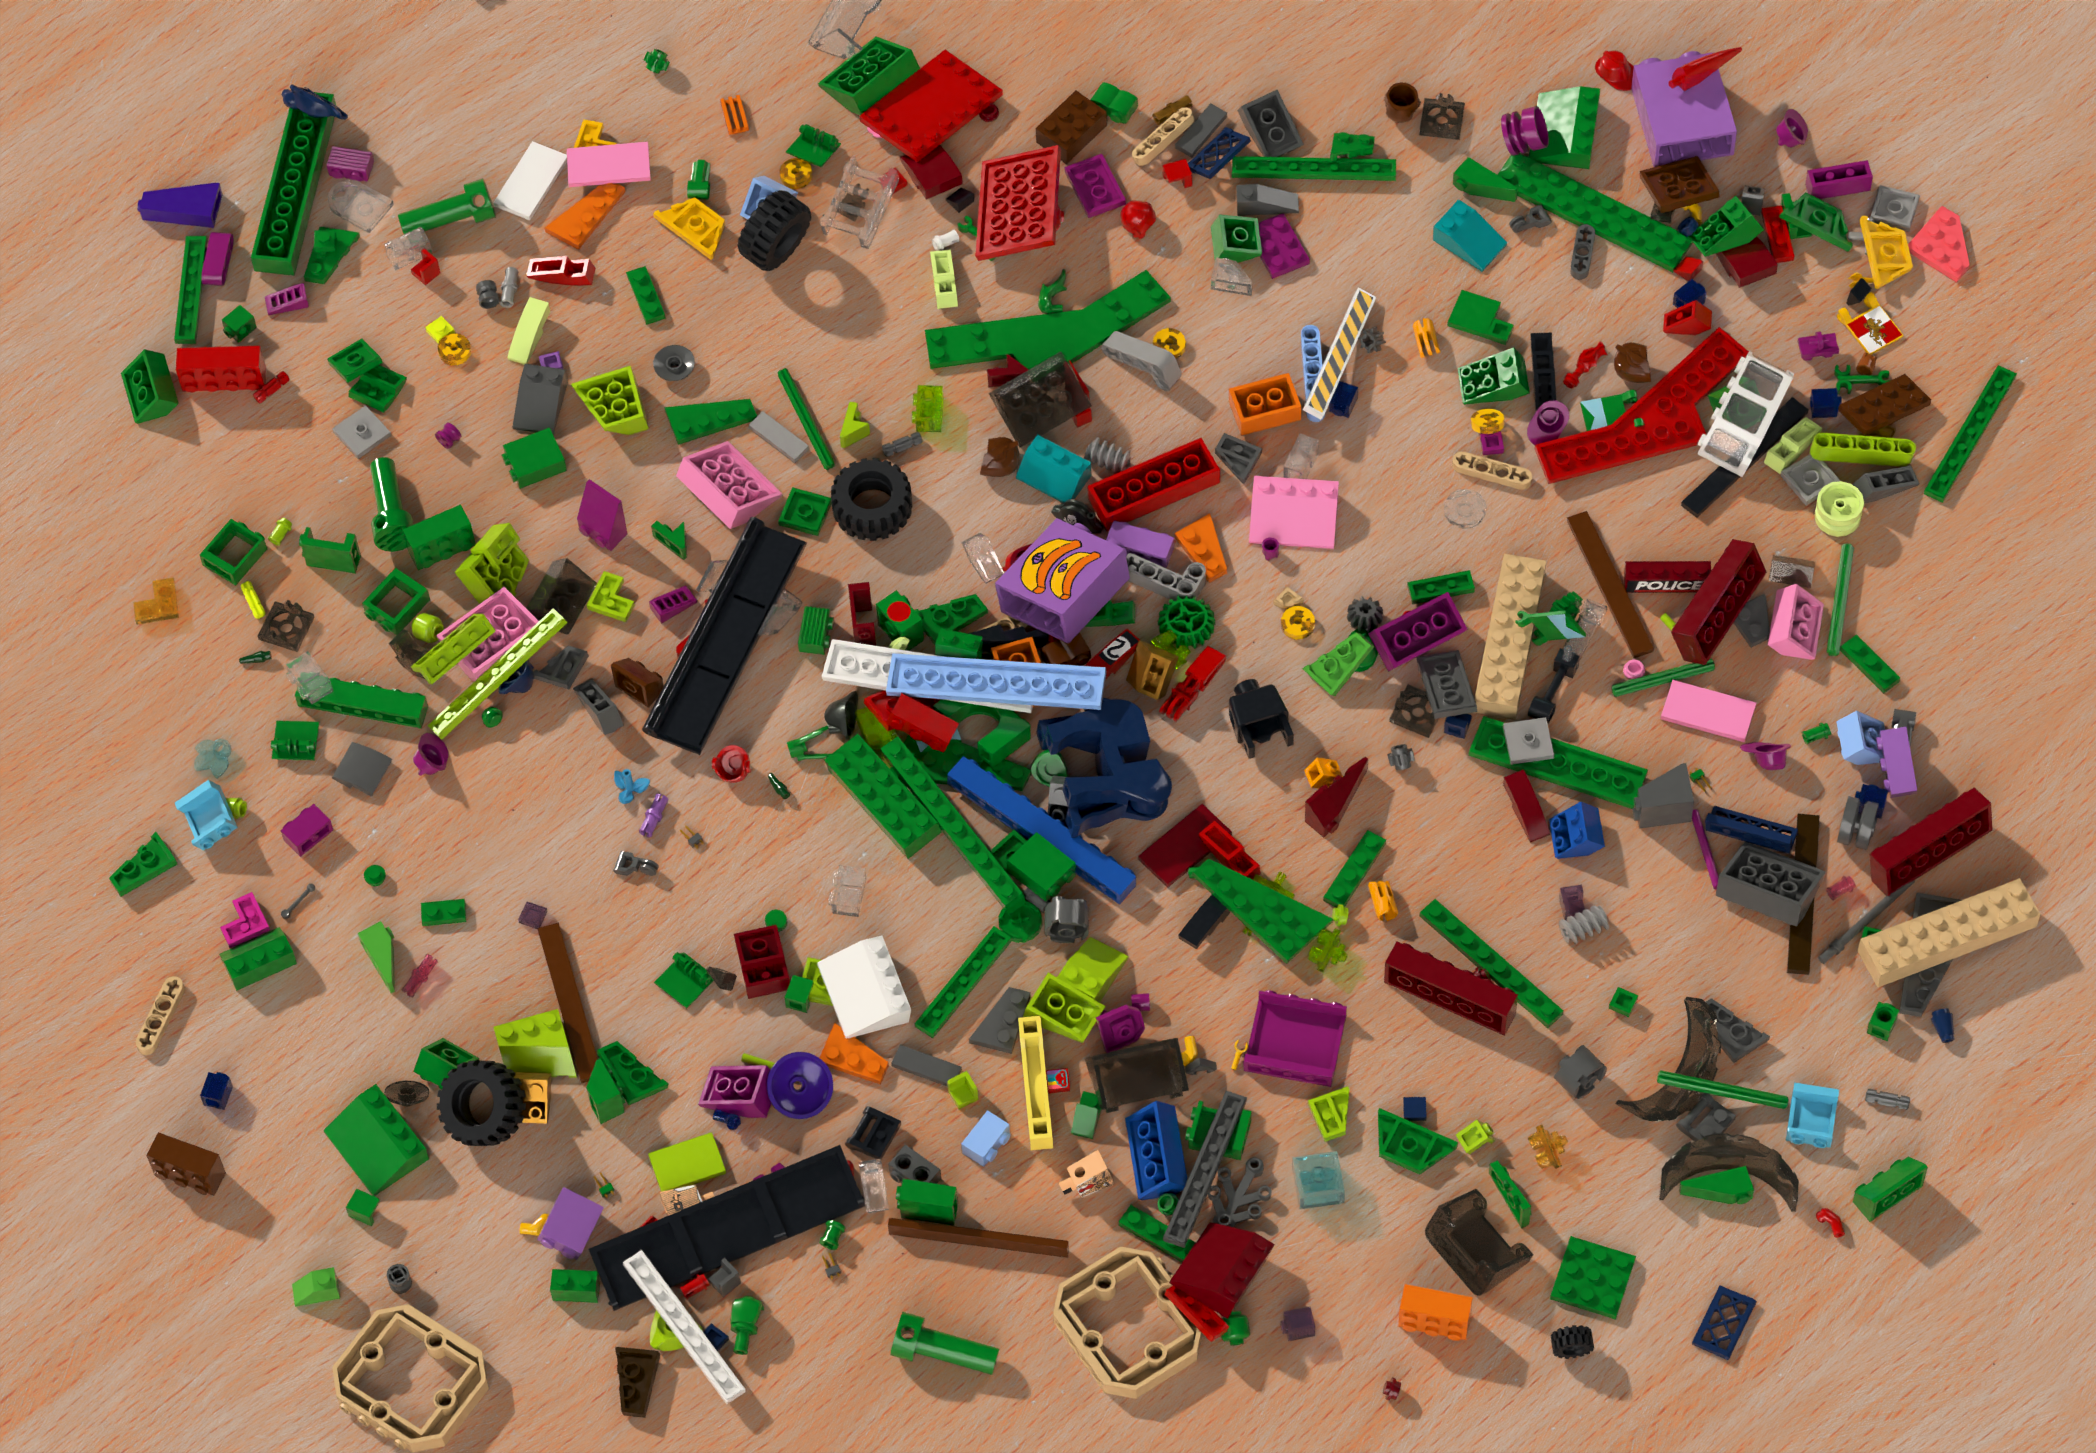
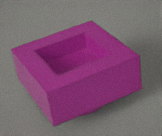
M1501 431L1480 433L1483 456L1504 453Z

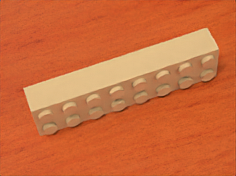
M1504 554L1474 698L1477 712L1473 713L1516 720L1535 625L1530 623L1525 627H1519L1515 621L1522 619L1517 615L1519 611H1524L1528 614L1538 612L1546 570L1545 560Z
M2019 878L1861 938L1858 953L1878 988L2033 929L2038 925L2040 912Z

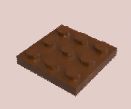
M1698 156L1640 171V179L1661 213L1720 197L1717 186Z

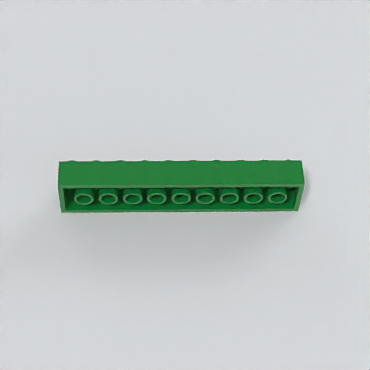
M314 92L336 105L334 94ZM289 108L251 254V261L255 272L295 276L334 116L315 118L303 113L299 109Z

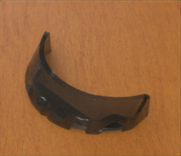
M1686 997L1684 1003L1688 1018L1687 1042L1682 1060L1675 1073L1714 1081L1718 1070L1716 1067L1718 1053L1721 1054V1042L1718 1040L1716 1025L1718 1018L1714 1010L1703 999ZM1665 1085L1647 1098L1638 1101L1617 1100L1615 1104L1643 1120L1670 1121L1677 1119L1679 1115L1686 1111H1691L1700 1101V1096L1703 1092Z
M1712 1134L1705 1136L1703 1139L1692 1143L1690 1141L1665 1163L1661 1171L1659 1200H1664L1680 1181L1695 1174L1709 1170H1730L1746 1166L1750 1175L1763 1180L1773 1187L1785 1200L1789 1209L1792 1212H1796L1799 1180L1795 1172L1793 1173L1789 1165L1781 1158L1782 1155L1776 1150H1771L1759 1143V1140L1740 1134Z

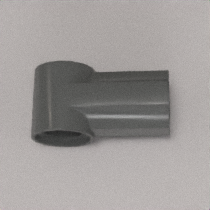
M1894 709L1892 728L1906 727L1909 745L1911 746L1912 731H1914L1916 712Z

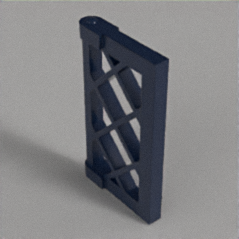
M1225 127L1217 137L1188 162L1191 172L1211 179L1251 142L1250 137ZM1230 144V148L1219 150V146ZM1214 147H1216V151L1210 152ZM1226 154L1223 158L1219 159V155ZM1216 156L1215 161L1206 163L1205 159ZM1200 160H1202V164L1196 165Z
M1719 1285L1692 1341V1345L1725 1360H1729L1757 1301ZM1722 1296L1730 1298V1303L1718 1305ZM1741 1303L1747 1305L1742 1315H1740L1736 1306ZM1733 1306L1737 1316L1725 1320L1721 1310ZM1718 1311L1722 1321L1710 1325L1709 1323L1714 1312ZM1739 1320L1740 1323L1735 1333L1731 1334L1727 1324ZM1724 1325L1728 1336L1716 1339L1712 1329ZM1709 1330L1713 1341L1706 1342L1701 1340L1705 1331ZM1730 1339L1727 1350L1719 1347L1718 1343Z

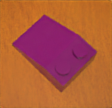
M589 479L586 482L577 516L578 529L584 536L593 538L600 547H606L612 551L628 534L622 501Z
M767 1065L711 1066L698 1105L746 1118H767L771 1106L766 1087L770 1069Z

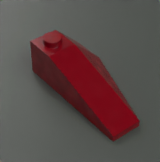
M1367 757L1362 758L1349 767L1343 777L1336 776L1329 787L1326 784L1320 787L1305 801V823L1323 838L1329 833H1334L1339 827L1343 815L1368 770Z

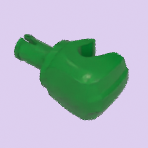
M744 1296L743 1298L735 1299L732 1304L730 1317L731 1331L736 1333L733 1352L739 1355L748 1354L750 1336L757 1334L758 1327L755 1326V1323L760 1316V1312L764 1311L763 1302L754 1297Z

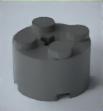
M1062 896L1053 897L1052 902L1045 907L1046 937L1050 935V940L1058 943H1075L1076 938L1081 937V940L1087 938L1089 935V908L1087 901L1084 899H1065Z
M1581 1045L1571 1057L1567 1055L1559 1062L1561 1068L1554 1075V1078L1574 1098L1581 1099L1595 1088L1593 1084L1597 1079L1599 1081L1603 1079L1607 1067L1588 1048Z

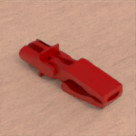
M1207 646L1186 670L1185 675L1187 677L1185 680L1179 682L1175 688H1172L1171 695L1161 706L1159 713L1162 715L1166 713V717L1173 718V721L1177 722L1186 709L1190 710V706L1198 697V690L1203 692L1226 662V655Z

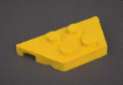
M694 197L686 200L684 203L671 205L669 210L663 212L657 210L653 213L656 220L710 260L714 258L725 226V219Z
M1861 216L1860 225L1875 289H1879L1910 272L1913 268L1906 234L1901 229L1892 228L1883 222L1877 224L1869 221L1867 216Z

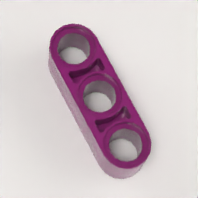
M211 232L202 269V284L225 285L234 244L233 234Z

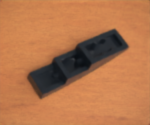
M1552 332L1530 334L1535 411L1543 403L1556 400Z
M1001 625L968 633L982 636V653H991L992 647L1029 637L1033 638L1036 648H1041L1046 645L1049 634L1039 629L1026 633L1023 626L1003 631Z
M1211 895L1178 934L1179 939L1198 949L1207 935L1210 936L1218 924L1224 922L1230 911L1217 898Z

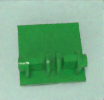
M806 124L800 126L799 132L801 135L786 150V153L822 167L841 146V143H838L839 140L835 135H830L825 131L820 132V129L817 128L815 130V128Z
M276 721L274 740H271V749H273L272 759L315 761L319 722Z
M676 952L672 958L675 961L654 984L687 1009L716 977L686 953Z

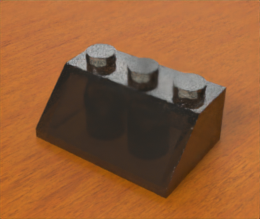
M568 558L555 560L550 565L526 609L540 621L554 608L568 622L559 632L569 634L597 583Z

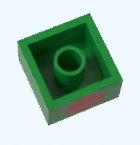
M896 590L876 603L878 626L891 641L900 637L909 639L910 641L905 651H910L924 641L923 616L918 610H914L905 595L901 596Z

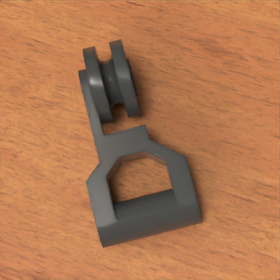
M1542 205L1531 208L1530 213L1526 216V220L1523 216H1517L1510 221L1509 226L1514 233H1518L1532 227L1542 228L1548 226L1552 221ZM1538 214L1541 220L1535 219L1533 215Z
M621 851L613 872L628 876L634 871L638 872L640 866L642 873L655 876L659 865L652 860L634 857L633 853ZM626 860L632 861L629 867H624Z

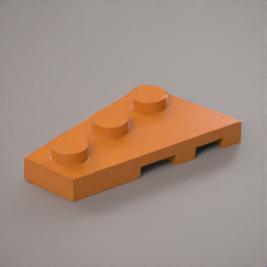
M1210 513L1174 533L1175 539L1193 563L1199 562L1205 566L1206 580L1209 583L1227 574V567Z
M834 1023L819 1057L829 1068L880 1085L889 1067L887 1060L857 1038L846 1039L842 1027Z

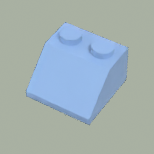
M766 176L755 177L751 182L740 216L749 220L752 212L758 208V205L775 191H787L794 197H797L798 192Z
M1855 711L1836 721L1837 733L1842 748L1841 754L1844 760L1856 765L1880 763L1883 753L1882 750L1877 748L1876 737H1880V731L1885 730L1884 722L1859 711Z

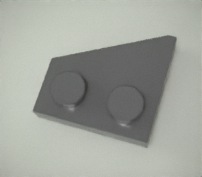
M1224 433L1215 448V454L1241 483L1245 484L1262 454V448Z
M568 645L557 656L548 660V665L543 669L533 671L534 679L569 690L589 655L585 650Z

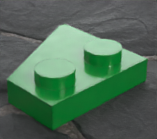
M1345 132L1334 133L1330 161H1335L1337 156L1346 154L1348 158L1373 154L1375 136L1366 134L1354 135Z

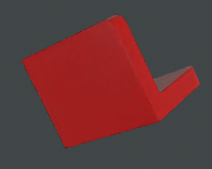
M1186 159L1162 165L1163 178L1167 179L1169 183L1181 180L1184 188L1192 187V173Z
M424 248L421 250L423 260L411 269V273L426 286L440 274L438 259Z

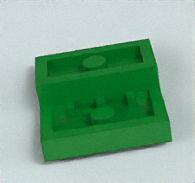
M378 365L360 376V380L349 390V397L384 413L400 393L407 377Z

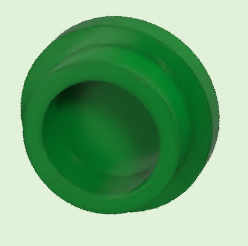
M494 707L485 709L482 713L483 724L488 728L497 726L501 722L502 711Z
M371 865L364 872V879L371 886L381 885L386 878L384 868L379 865Z
M1172 1193L1161 1195L1157 1203L1159 1211L1166 1216L1173 1215L1179 1198Z

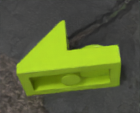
M849 402L840 433L841 448H846L870 435L869 423L860 422L861 412L858 410V403Z

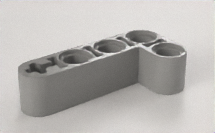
M1114 331L1101 346V350L1109 358L1152 374L1156 385L1164 391H1169L1182 375L1177 360L1171 352L1121 332Z
M1127 554L1126 560L1130 576L1128 581L1174 601H1176L1177 596L1181 599H1185L1186 595L1189 599H1192L1194 596L1198 598L1206 584V568L1199 562L1191 563L1182 576L1135 554Z

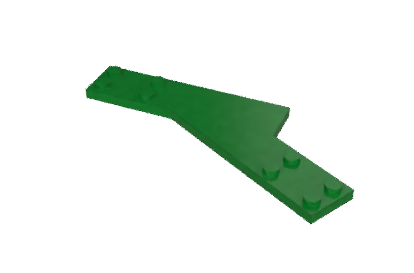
M1145 270L1081 310L925 330L930 369L1007 359L1008 354L1029 369V378L1037 386L1066 367L1067 361L1070 360L1071 363H1074L1103 345L1114 331L1122 333L1170 303L1171 297L1152 275Z

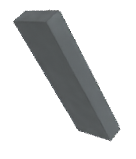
M1210 103L1175 144V149L1192 158L1227 118V112Z
M903 1045L899 1046L891 1063L894 1068L947 1087V1081L959 1075L962 1071L961 1066Z

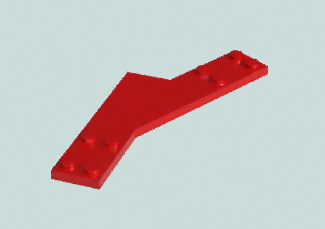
M1718 327L1613 424L1536 444L1534 449L1548 484L1697 446L1702 434H1707L1695 406L1736 369L1741 356L1746 358L1749 351ZM1642 418L1644 425L1635 427L1634 419Z

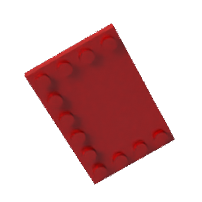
M943 50L861 114L859 119L862 124L879 134L915 162H919L980 114L982 110L984 111L989 107L990 103H994L1003 96V90L953 54Z
M1059 145L982 161L975 253L978 261L1055 245L1061 161Z

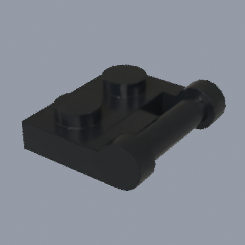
M866 1106L861 1121L852 1136L848 1137L845 1145L851 1150H857L881 1161L901 1126V1120ZM871 1119H875L876 1122L864 1143L860 1142L859 1140Z

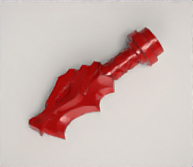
M1601 341L1596 347L1585 349L1579 355L1576 370L1573 373H1567L1564 377L1563 383L1566 387L1570 389L1577 387L1581 374L1589 372L1591 367H1597L1598 359L1601 356L1608 355L1605 345Z

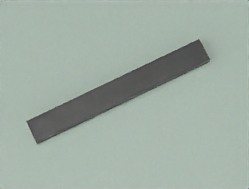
M1229 1091L1225 1092L1164 1234L1163 1241L1185 1248L1246 1105L1247 1097Z

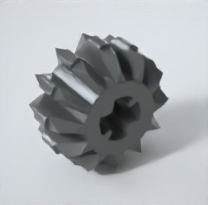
M1361 596L1360 601L1354 599L1347 610V620L1351 622V627H1358L1359 632L1362 629H1365L1367 632L1370 631V628L1377 629L1378 624H1381L1383 620V609L1379 606V601L1372 602L1371 597L1367 600L1363 596Z

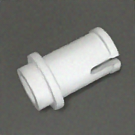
M955 230L941 236L936 235L932 239V244L936 251L944 250L945 247L959 242V236Z

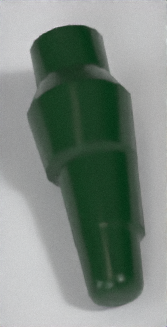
M259 651L239 658L240 664L263 663L266 660L272 659L270 651Z
M773 773L768 774L770 783L776 793L783 799H787L790 796L787 786L780 782Z

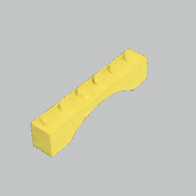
M1040 1016L1018 1018L1030 1147L1031 1150L1052 1149L1053 1137Z

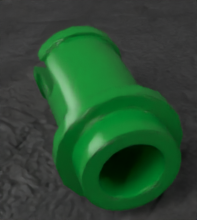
M1822 722L1819 723V726L1802 731L1805 744L1822 738L1828 739V736L1831 735L1828 724H1823Z

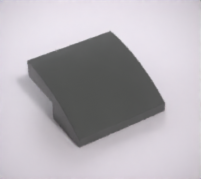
M352 742L332 779L350 789L353 786L363 793L372 796L392 758L369 747Z

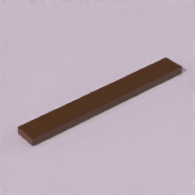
M1585 511L1567 517V523L1633 659L1652 653L1654 651L1653 645L1588 512Z
M558 922L537 929L580 1081L585 1083L589 1081L598 1058Z
M889 1218L888 1221L889 1235L1068 1258L1069 1241L896 1218Z

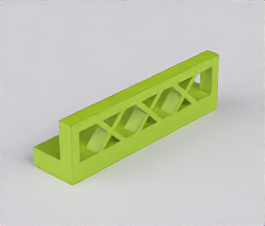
M474 613L414 663L411 668L414 672H421L427 682L433 684L496 630L484 614Z

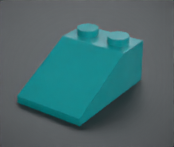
M1459 199L1433 228V241L1482 272L1507 245V241L1475 209Z

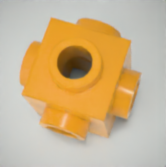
M1317 757L1304 770L1311 788L1316 789L1325 784L1329 787L1333 783V779L1338 775L1343 777L1337 761Z

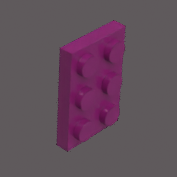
M1102 154L1064 167L1065 174L1088 218L1126 205V199Z
M1284 213L1258 223L1262 249L1260 258L1272 279L1310 264L1308 255Z

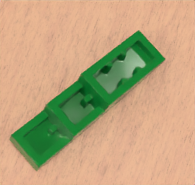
M1109 600L1085 627L1134 624L1136 604L1134 601L1113 604Z

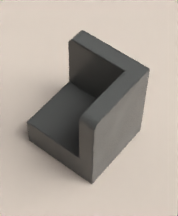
M725 1258L721 1260L722 1268L708 1278L709 1283L723 1298L741 1284L739 1272Z

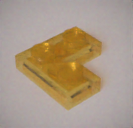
M174 577L153 581L154 599L133 602L137 625L179 618Z

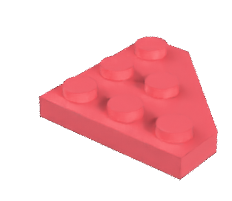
M1941 206L1909 242L1908 247L1910 254L1953 281L1958 282L1967 272L1970 265L1960 217L1946 207Z

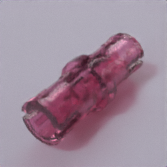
M426 954L421 964L411 972V978L401 989L404 993L408 992L406 995L413 998L417 990L422 983H426L428 980L427 976L438 963L437 959L432 960L433 956Z

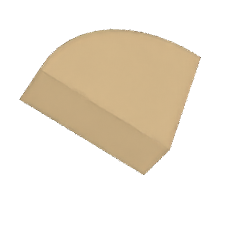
M1286 587L1274 600L1273 604L1277 607L1288 609L1293 606H1300L1304 602V598L1289 587Z

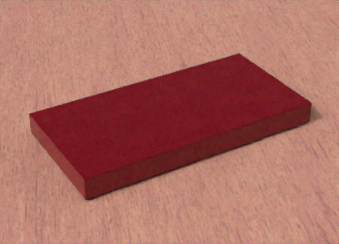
M1201 804L1138 856V860L1168 888L1187 873L1190 867H1194L1211 853L1199 837V833L1213 821H1216L1230 835H1232V831L1205 805Z

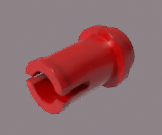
M704 1274L696 1275V1279L680 1287L686 1300L703 1289L706 1291L707 1287L710 1286Z

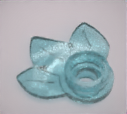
M217 739L215 741L203 740L197 744L195 750L199 755L195 759L194 769L196 771L211 769L214 777L219 778L229 765L230 743L225 739ZM223 746L222 750L217 752L218 748Z

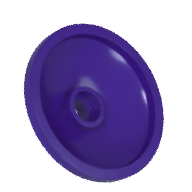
M793 1052L781 1057L772 1066L767 1077V1094L774 1108L781 1114L793 1119H807L820 1113L829 1103L833 1093L832 1074L825 1062L819 1057L807 1052ZM796 1081L801 1084L798 1090L793 1086Z

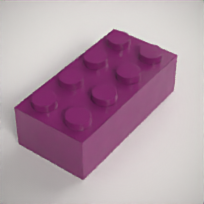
M1446 592L1369 633V636L1389 672L1455 638L1468 629L1449 593Z

